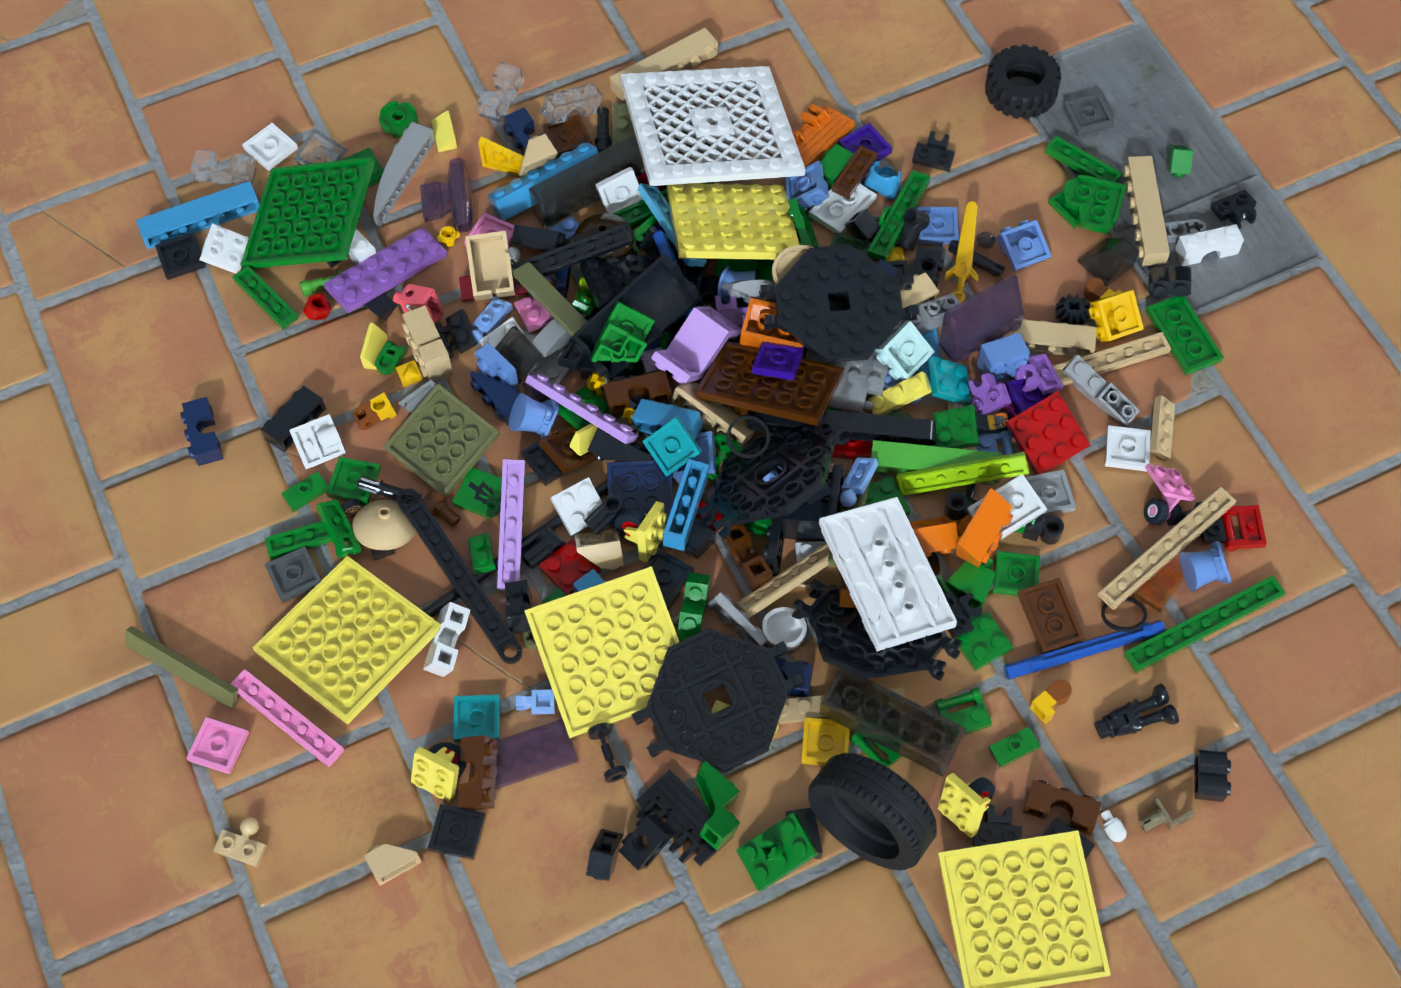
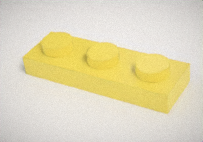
M922 371L884 390L882 396L874 395L868 400L873 402V414L887 415L931 393L932 390L926 373Z

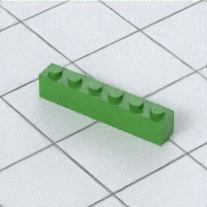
M873 440L871 458H876L879 464L875 470L876 474L886 475L887 472L897 475L905 472L1002 456V453ZM1000 479L985 481L982 484L992 486L995 483H999Z

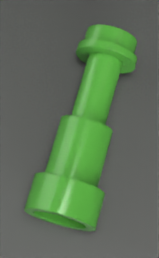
M338 270L336 275L323 279L320 277L311 281L304 280L299 282L304 297L311 296L313 292L325 289L324 283L344 271Z

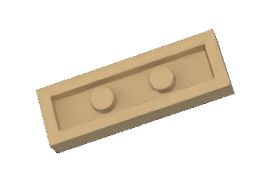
M1160 395L1155 397L1150 452L1165 461L1171 458L1175 404Z

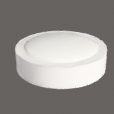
M779 607L767 613L762 623V631L767 639L766 644L773 647L784 641L788 651L798 648L806 636L807 625L804 617L802 619L793 618L792 613L795 610L789 607Z

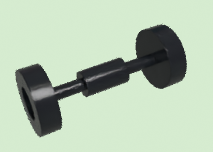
M600 723L591 727L588 730V735L591 740L600 739L602 743L601 750L606 762H609L611 769L604 773V778L606 782L611 783L623 779L628 773L625 766L615 767L612 750L604 738L610 734L611 728L609 723Z

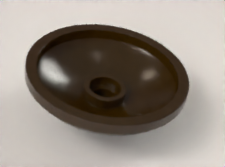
M601 213L590 216L579 224L574 233V242L625 223L632 244L598 256L596 259L609 256L626 257L633 247L634 233L630 224L622 217L610 213Z

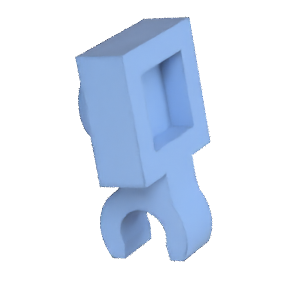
M532 690V696H516V710L532 708V714H555L553 691Z

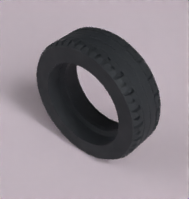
M842 753L832 756L809 785L808 801L820 823L841 844L873 864L900 871L912 868L919 862L936 837L937 823L934 813L921 794L896 772L873 759L854 753Z

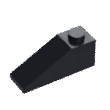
M599 427L588 448V451L593 453V457L601 461L655 460L646 447L636 442L625 444Z

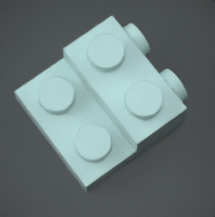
M906 321L893 335H889L878 346L876 358L882 364L888 365L890 368L889 374L895 380H906L929 359L934 350L913 323Z

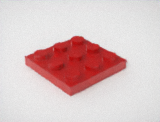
M1058 391L1005 422L1022 452L1025 451L1026 459L1035 475L1050 471L1091 446Z

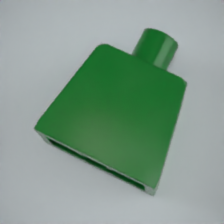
M989 558L986 564L982 562L979 568L965 561L947 580L946 585L958 599L972 593L974 597L969 600V605L973 608L981 607L983 609L996 575L994 571L990 570L994 563L993 560Z

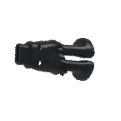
M1160 683L1153 688L1151 697L1141 702H1138L1137 699H1134L1132 702L1128 701L1125 705L1102 716V720L1094 722V726L1100 739L1109 736L1114 738L1115 736L1136 734L1137 731H1141V728L1158 722L1175 725L1179 723V717L1172 704L1140 717V713L1168 704V692L1165 686Z

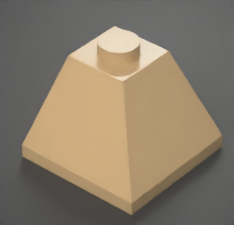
M616 527L603 529L598 535L594 531L574 534L577 552L600 568L614 570L624 565Z

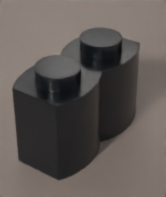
M1177 266L1171 269L1155 267L1149 270V296L1166 297L1172 295L1183 297L1191 294L1192 272L1190 267Z
M1198 750L1194 759L1195 799L1223 802L1227 796H1230L1231 782H1227V773L1229 774L1231 771V760L1227 759L1226 752Z

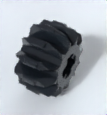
M1069 293L1066 298L1061 297L1058 304H1056V319H1060V323L1084 325L1090 316V304L1085 303V298L1080 299L1078 294L1072 297Z

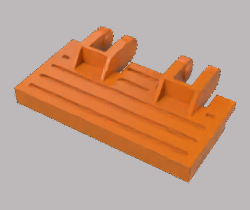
M811 104L808 107L809 112L803 111L800 115L806 123L798 131L792 128L791 130L804 167L819 161L828 149L834 147L838 140L842 139L855 127V120L826 105L820 108L815 104Z

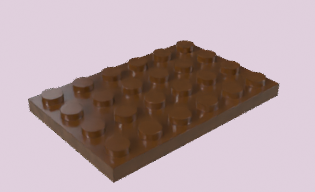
M726 341L696 389V397L818 426L844 376L845 368L802 358L794 380L752 374V367L759 348Z

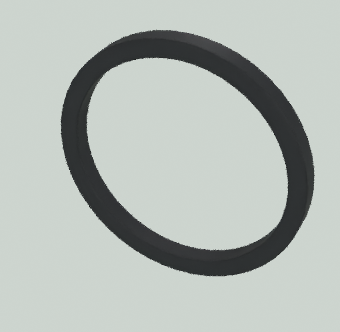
M742 416L730 424L726 436L727 444L737 456L747 459L755 458L767 449L770 433L766 424L759 418ZM741 420H754L765 429L767 436L766 444L756 454H742L735 450L730 442V431Z
M1128 597L1125 601L1138 605L1142 609L1144 616L1138 624L1130 627H1120L1109 622L1105 616V610L1108 605L1106 603L1103 605L1101 610L1102 620L1114 630L1123 632L1134 631L1142 627L1146 622L1147 610L1140 601Z

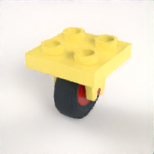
M656 501L648 514H644L636 509H624L615 519V527L618 533L625 540L638 544L640 561L647 563L650 557L656 554L658 545L663 541L667 518L664 503Z
M450 742L435 744L429 750L419 746L414 752L411 782L417 787L431 792L436 797L451 802L455 797L458 777L463 774L467 765L466 762L460 761L461 747Z
M952 773L946 777L938 810L967 836L972 838L978 833L983 813L989 808L988 804L995 793V786L985 777L966 784Z

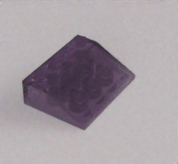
M1013 274L944 312L939 346L952 362L965 360L974 351H980L982 344L1001 339L1005 334L1015 332L1022 326L1024 312L1017 276Z

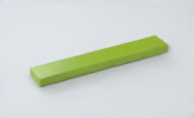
M1024 451L897 474L896 478L900 492L904 496L1029 474V467Z

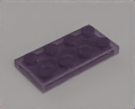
M563 719L497 740L495 790L578 762L572 740L568 736Z

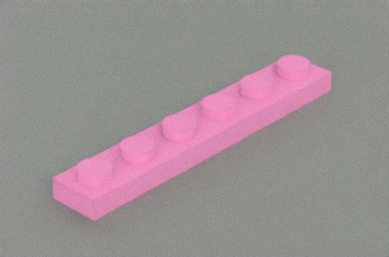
M246 669L232 681L231 685L238 689L239 696L327 767H330L345 751L341 745Z

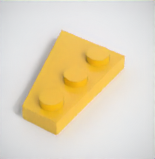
M481 136L478 144L482 166L520 176L519 171L523 156Z

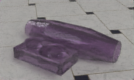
M454 158L449 162L447 183L436 181L420 185L423 218L425 222L444 218L445 215L451 212L456 229L460 232H467L472 229L474 210L471 180L465 161L461 158Z

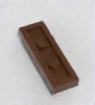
M860 145L833 184L832 192L849 199L876 161L878 153Z

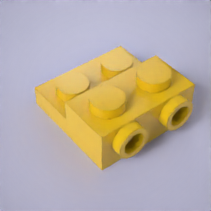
M1133 290L1090 302L1089 315L1092 319H1095L1097 326L1096 337L1101 342L1111 341L1144 329Z

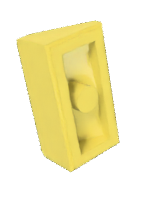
M448 110L431 120L438 152L457 148Z
M370 323L368 326L360 358L364 368L377 370L375 361L388 336L374 323Z
M591 423L576 431L569 447L579 456L589 452L588 448L598 427Z

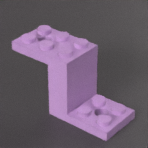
M711 306L694 307L666 350L655 351L651 359L656 362L655 366L659 369L671 372L673 374L672 378L683 384V382L689 383L700 380L728 338L739 336L742 328Z

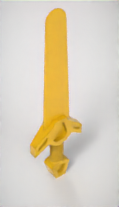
M973 201L968 202L966 205L955 265L945 273V281L954 276L957 278L956 291L953 294L961 305H963L966 299L964 293L965 280L971 277L978 283L979 278L972 268L977 218V203Z

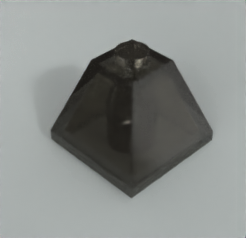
M1105 238L1080 257L1077 262L1095 278L1101 279L1105 286H1108L1135 265L1139 251L1125 239Z

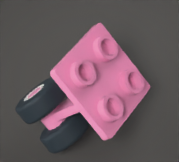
M1147 464L1145 469L1162 492V499L1153 498L1149 500L1144 508V517L1150 524L1160 525L1167 520L1169 526L1176 525L1181 521L1183 513L1178 502L1181 499L1191 502L1196 500L1192 493V488L1182 479V474L1178 470Z

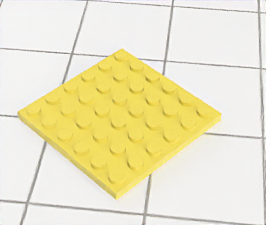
M720 183L667 185L679 258L775 260L784 249L799 245L793 218L788 213L790 206L784 186L777 184L741 185L738 183L732 185Z
M347 556L283 617L253 649L258 655L348 725L435 637L441 628V624Z
M652 566L525 610L569 739L588 733V730L597 724L609 723L610 725L632 717L631 714L646 708L657 676L665 660L668 647L679 643Z
M1079 831L939 852L937 854L964 988H1040L1111 976Z

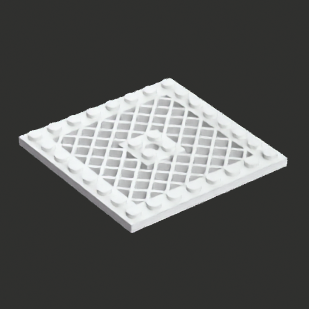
M769 66L620 75V82L650 186L805 176L806 169ZM745 140V141L749 142L750 144L748 145V144H746V143H744V142H742V141ZM737 147V148H739V149H741V150H743V151L740 152V151L736 150L735 148ZM718 148V149H720V150H722V151H724V152L721 153V152L717 151L716 149ZM678 151H681V152H683V153H685V154H684V155H681V154L678 153Z

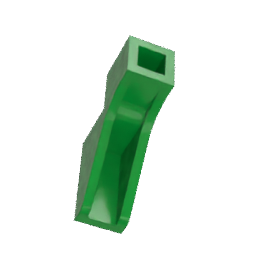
M689 572L686 580L684 602L679 616L677 633L679 642L702 632L711 575Z
M705 761L695 778L709 812V820L705 823L700 836L715 850H718L735 834L740 824L735 815L727 811L735 803L740 790L721 775L715 767Z

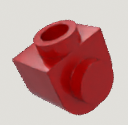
M324 293L311 295L303 308L305 316L311 320L326 319L331 310L330 303L326 300Z

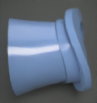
M727 265L718 283V296L721 298V302L726 304V302L730 301L729 291L722 289L723 284L739 280H756V270H728L730 265ZM736 298V302L749 305L745 302V298Z
M520 393L510 412V430L535 432L539 435L540 439L547 437L557 416L559 403L555 400H546L541 403L524 393Z
M1219 541L1213 542L1206 551L1180 553L1179 561L1182 574L1190 591L1194 592L1213 581H1220L1225 584L1231 583L1227 562Z

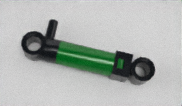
M968 484L966 495L956 491L948 495L944 513L949 519H963L969 514L967 508L978 502V500H974L977 487L975 484ZM953 504H957V505H959L960 507H959V508H955V507H953L952 505H953ZM1045 513L1014 532L1023 534L1022 538L1037 541L1038 537H1040L1044 543L1052 545L1060 540L1064 530V523L1057 516H1048L1044 519ZM1048 528H1052L1056 532H1050Z

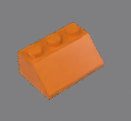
M750 298L741 331V345L760 349L762 342H770L804 348L788 332L785 333L779 328L764 330L763 321H765V315H775L777 317L776 305L772 302Z
M992 488L989 489L957 543L956 556L978 568L982 562L985 564L988 562L992 554L989 550L993 544L998 545L1003 536L1000 533L1004 525L1008 527L1014 517L1011 514L1013 507Z
M941 516L910 522L926 557L931 556L932 552L939 551L941 554L951 553L953 549L957 548L959 541L955 521Z

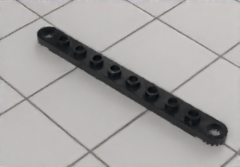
M412 488L402 489L397 495L400 509L467 609H470L471 615L501 660L506 664L517 663L522 657V649L514 635L417 492ZM407 495L414 497V501L410 504L402 502V499ZM507 648H515L517 650L515 656L509 658L504 654Z

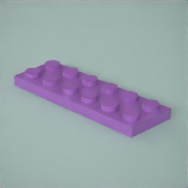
M422 227L326 281L324 288L347 313H350L447 257V251Z

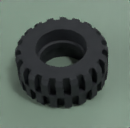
M1022 44V46L1018 47L1013 45L1010 49L1005 48L1001 50V53H997L989 64L985 83V93L991 105L994 104V108L997 111L1001 110L1002 114L1006 116L1011 115L1016 119L1019 117L1029 119L1030 116L1035 118L1040 116L1041 113H1046L1054 105L1061 81L1059 64L1055 63L1056 60L1052 55L1049 56L1047 51H1041L1036 46L1028 47V45ZM1013 77H1026L1033 80L1037 85L1022 87L1012 83L1009 79Z

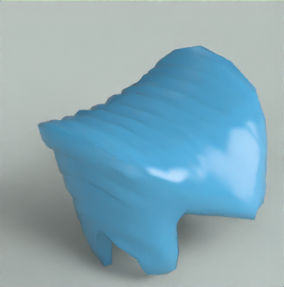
M876 161L870 167L862 185L893 201L899 192L901 171L898 170L896 176L892 166L879 168L880 161Z

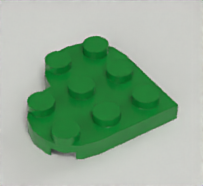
M1078 175L1077 178L1070 181L1067 180L1064 185V206L1078 211L1079 226L1081 228L1104 234L1109 233L1110 229L1117 222L1126 185L1092 176Z

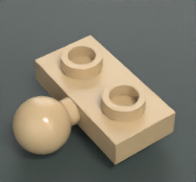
M253 817L243 819L240 824L241 836L222 829L213 852L258 868L267 848V845L250 839V836L256 834L259 829L258 821Z

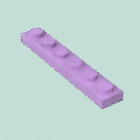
M542 373L528 375L525 383L625 444L635 443L638 435L632 432L633 429L630 426L617 423L615 417L606 413L603 414L598 411L599 408L597 406L581 401L582 397L574 393H568L565 391L566 388L558 383L550 382L548 376Z
M503 459L497 589L505 590V583L520 581L525 460Z

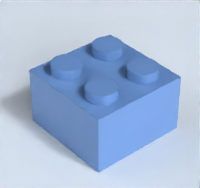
M1013 334L982 344L976 367L980 375L985 373L994 375L996 383L1011 378L1016 379L1015 375L1018 368L1022 365H1027L1030 351L1021 334Z

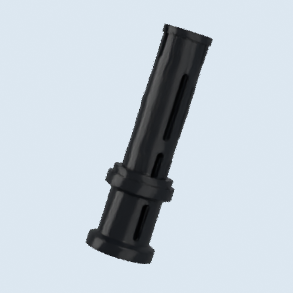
M602 107V114L601 108L597 109V136L594 140L601 161L609 160L612 157V151L610 150L612 139L609 136V109L606 107Z

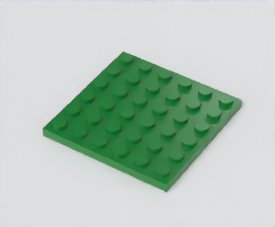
M372 157L271 168L240 265L243 268L248 265L253 269L347 260L375 165L374 159Z

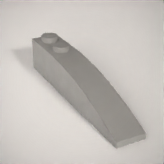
M412 122L404 130L401 140L395 144L382 174L375 199L373 217L376 227L380 228L435 143L433 129Z

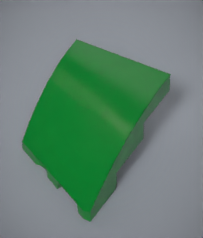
M617 300L601 331L590 360L593 362H638L647 346L645 338L655 320Z

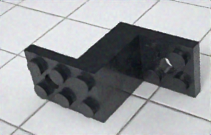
M833 465V472L828 474V483L832 493L825 496V503L813 502L808 504L805 501L797 510L789 515L770 518L772 526H768L767 529L769 546L765 545L764 559H766L772 571V576H777L780 573L784 539L826 541L821 532L819 519L840 513L841 503L839 497L843 492L841 487L844 483L842 465Z

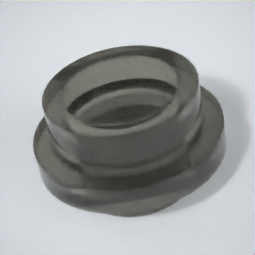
M982 232L976 236L977 245L981 248H992L996 243V237L992 233Z

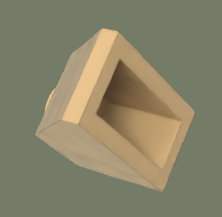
M546 134L541 136L535 135L528 140L519 171L520 176H524L529 171L544 166L548 161L555 160L558 152Z
M388 844L376 845L370 848L368 853L364 855L380 886L422 863L416 851Z

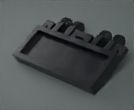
M670 769L636 800L643 808L636 816L638 819L644 815H649L655 808L659 811L657 815L662 820L667 819L665 823L675 832L672 837L675 842L669 847L672 853L678 851L687 841L692 844L681 854L679 861L682 864L699 851L700 853L693 860L701 867L722 848L720 847L718 850H715L700 836L705 823L709 820L707 807ZM734 835L725 844H727L734 837Z

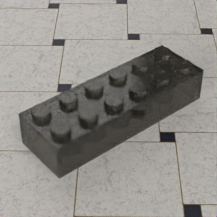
M630 136L529 188L532 213L543 228L554 225L565 217L572 216L575 212L587 208L592 203L600 200L601 198L595 184L628 167L633 169L635 176L644 174V163L639 146Z
M842 669L837 673L823 698L819 714L942 777L949 767L966 731V728L869 679L860 678Z

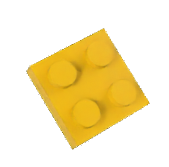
M805 717L801 764L824 766L832 756L848 753L850 721Z

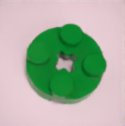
M392 101L384 105L380 110V126L384 132L392 135L394 138H400L404 130L412 122L418 124L416 109L409 102L398 103V101ZM395 117H402V119L395 120Z

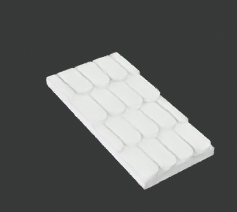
M898 497L819 519L821 532L850 591V596L862 618V623L877 651L956 627L957 621Z

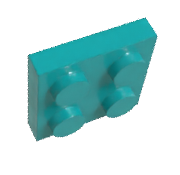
M931 357L928 362L932 396L965 406L969 404L971 397L967 366L939 357Z
M675 417L642 441L666 477L684 466L688 459L692 460L702 453L679 417Z
M499 694L454 696V742H461L463 737L481 735L497 739V741L500 740Z

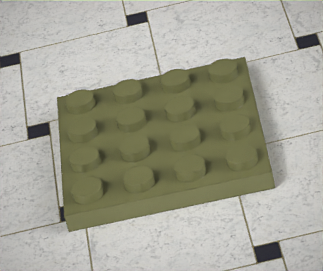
M437 384L383 448L429 486L441 493L444 498H447L501 433L441 385Z

